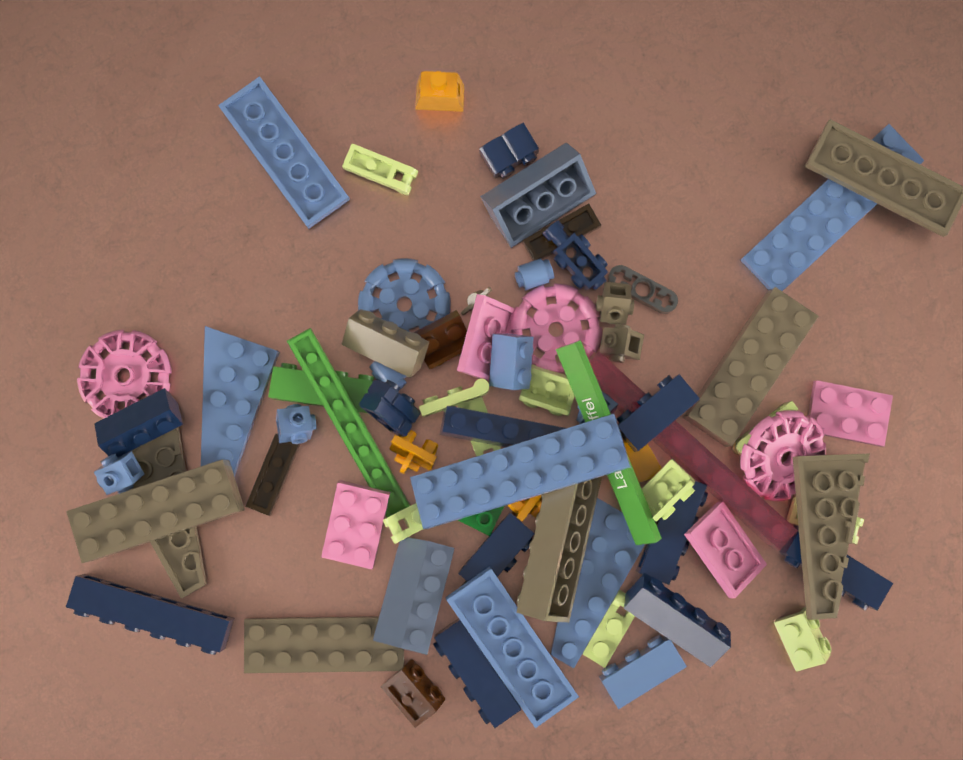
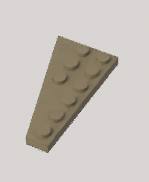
M179 427L132 450L144 475L133 484L134 487L130 490L186 472ZM197 526L150 542L181 599L207 585Z
M870 453L792 457L807 619L837 618L843 590L841 581L844 568H847L849 558L846 556L848 546L852 544L860 505L858 496L860 486L864 485L865 476H863L865 463H868Z

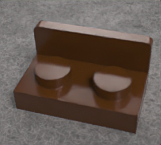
M457 310L413 332L429 341L424 358L427 367L432 369L440 366L462 353L467 329Z
M413 659L408 661L401 670L381 686L415 728L436 713L445 701L441 690L431 682L424 673V670Z

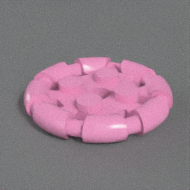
M554 283V286L550 287L542 285L525 294L519 307L515 306L510 320V331H512V334L523 335L522 330L530 329V336L534 337L533 349L538 348L545 353L541 359L533 354V365L558 373L565 372L562 364L556 362L555 356H558L556 349L580 340L585 345L584 350L588 359L593 352L597 353L602 339V327H600L598 319L600 314L599 311H596L595 304L588 296L584 297L577 292L579 289L566 284ZM555 296L556 304L547 305L546 297ZM571 300L579 305L576 311L572 307L567 306ZM531 307L537 311L533 318L527 315ZM588 320L590 329L582 330L581 321ZM552 323L560 324L563 328L562 335L558 337L552 336L548 331L549 326Z
M116 330L102 335L98 338L99 341L93 346L89 345L79 362L80 378H77L81 397L85 403L91 405L92 411L103 419L120 411L118 409V401L125 402L126 408L138 402V398L143 397L145 394L150 396L164 388L168 392L170 390L171 384L168 382L169 374H172L166 352L156 345L157 341L140 331L125 332L124 330ZM124 342L130 343V350L122 349ZM107 349L110 355L103 359L100 353ZM146 351L152 355L148 360L141 356ZM126 368L130 373L128 381L121 383L117 376L120 370ZM97 369L96 379H91V370ZM151 373H158V382H151ZM102 390L106 396L100 401L97 395Z
M783 410L776 412V416H767L749 433L751 437L748 443L743 445L740 466L745 472L743 479L746 485L757 496H764L766 500L770 501L791 499V496L796 494L792 457L826 455V443L822 439L824 433L811 416H804L800 411ZM781 426L782 431L777 432L776 427ZM789 451L787 460L782 463L781 458L783 454ZM760 466L761 470L755 472V468Z

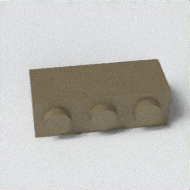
M360 309L348 319L342 345L411 378L422 367L429 341L421 338L416 333L408 332L398 327L393 322L376 317L370 311Z

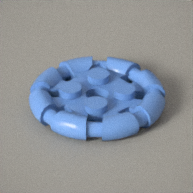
M408 258L394 259L393 263L385 266L381 264L375 268L365 279V287L363 291L360 290L358 297V311L362 309L373 313L379 310L382 316L381 319L393 322L408 332L417 327L421 329L450 314L451 310L450 293L446 292L444 287L445 281L441 275L428 264L424 266L419 264L418 260ZM397 272L400 279L390 282L388 275ZM413 273L422 276L419 283L415 279H411ZM375 287L382 290L379 298L372 296ZM434 289L437 296L429 299L427 291ZM408 298L411 300L412 306L408 311L403 312L397 308V303L400 299ZM429 311L436 313L434 321L426 319Z

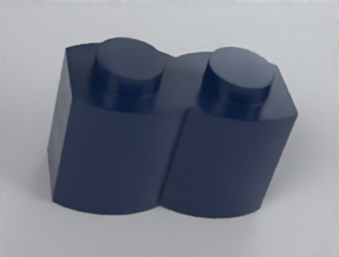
M523 122L479 148V152L494 178L496 179L501 176L504 179L515 172L514 168L522 163L526 166L537 159L536 155L539 153V147Z

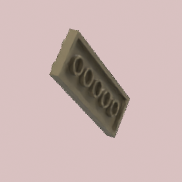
M831 119L826 123L804 166L942 237L948 235L963 204L962 185Z
M379 616L244 619V673L399 671L404 667V649L373 641Z

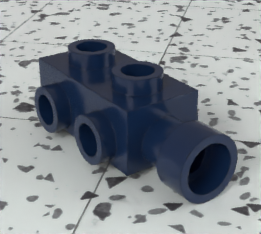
M557 220L542 233L548 241L552 240L557 246L553 251L555 255L554 261L561 269L567 268L573 275L571 277L572 282L579 289L589 290L591 287L594 290L598 289L607 281L604 277L608 273L605 269L608 266L607 262L601 255L597 254L594 256L588 249L591 244L582 234L577 236L573 233L569 237L563 230L565 227ZM567 249L574 251L573 258H569L566 255ZM584 268L591 270L590 277L583 275Z

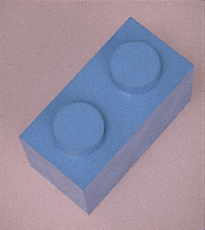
M510 333L492 335L489 386L509 390L530 389L534 337Z

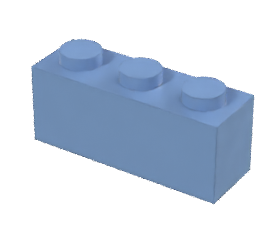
M658 635L647 642L648 646L641 651L635 649L624 657L625 661L618 665L612 663L602 670L603 674L599 678L618 709L687 667L671 640L665 636L661 637V635Z

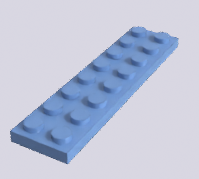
M890 124L872 139L876 143L918 164L924 161ZM828 179L751 249L741 261L768 290L776 287L783 291L876 206L877 203Z
M611 414L410 477L422 527L423 529H429L628 469L631 466L616 416Z

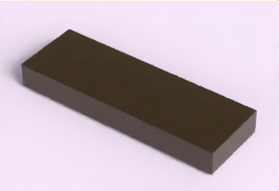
M589 203L559 220L565 227L563 230L569 237L573 233L577 236L580 234L586 236L601 227V223ZM551 225L522 240L533 261L550 256L557 248L552 240L548 241L542 234Z
M275 433L245 507L268 516L272 515L300 444H292V442L279 443L278 434Z

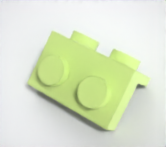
M532 364L530 389H522L519 400L532 408L541 407L548 409L551 414L557 416H569L575 396L567 376Z
M673 459L642 488V492L653 515L652 518L655 521H658L661 517L666 520L676 510L673 505L679 499L684 502L695 491L692 488L695 480Z
M806 607L801 612L775 620L776 629L796 672L827 662L831 655L830 643L826 637L822 636L819 629V619H807Z

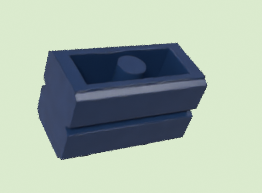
M374 380L368 389V393L360 401V407L390 432L402 437L407 436L412 428V423H415L421 414L420 410L414 406L415 400L404 393L400 394V387L390 380L386 382Z

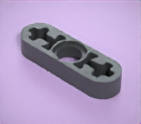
M623 265L615 266L609 272L608 282L616 283V277L613 274L618 275L620 272L624 273L623 278L629 282L634 277L636 280L631 285V298L661 314H668L676 308L678 297L675 292ZM638 283H645L649 286L650 292L647 296L642 297L636 293L635 288ZM655 289L659 291L656 296L660 298L670 297L669 302L671 306L662 307V301L654 298L653 302L649 301Z

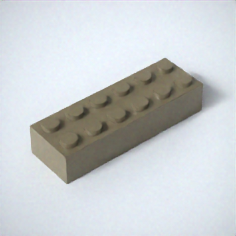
M774 287L769 290L697 395L700 400L687 410L683 418L723 446H733L819 316L778 288Z
M222 459L66 512L81 562L86 563L244 511L245 509L230 461Z
M602 476L541 495L542 504L540 512L536 516V530L529 547L530 556L523 572L524 582L522 591L517 598L518 608L516 613L542 621L569 623Z

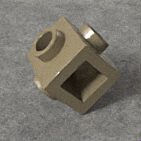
M604 283L602 296L598 295L596 301V311H600V322L626 325L628 315H632L634 311V299H631V284Z
M615 324V328L604 327L599 353L609 356L610 361L624 363L625 359L640 360L644 334L631 330L630 326Z

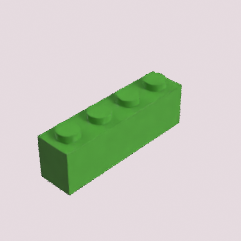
M281 363V367L273 366L269 398L324 407L304 371L296 370L297 365ZM336 371L358 412L367 413L360 407L359 403L364 395L368 393L374 377L359 374L358 379L350 378L347 372Z

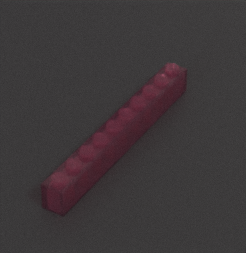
M598 352L590 360V364L601 391L618 403L617 409L621 413L627 409L633 412L639 407L637 401L646 393L604 355ZM676 420L652 439L655 444L696 481L707 485L706 490L720 502L723 501L737 518L772 549L781 550L798 531Z

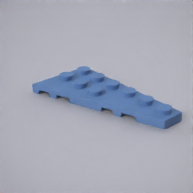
M206 326L204 337L201 466L222 459L229 460L235 477L270 381L273 366H275L280 352Z
M599 498L596 501L569 623H556L550 652L553 657L573 669L645 545L635 544L623 513Z

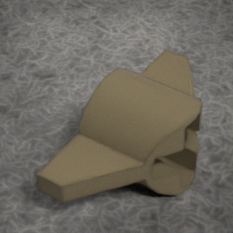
M488 287L485 291L478 290L470 294L467 299L468 306L461 314L465 315L470 310H473L477 294L488 296L492 291L491 287Z

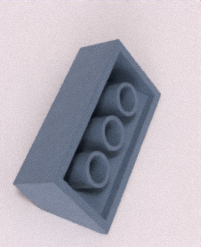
M566 142L480 197L493 222L512 248L594 196L596 191L581 154Z
M409 537L399 542L373 641L425 655L428 654L455 548Z

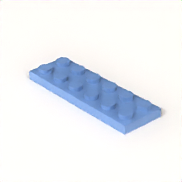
M260 76L218 105L308 229L350 200L349 196Z
M490 566L445 597L535 728L579 698L522 614L516 613L517 605Z

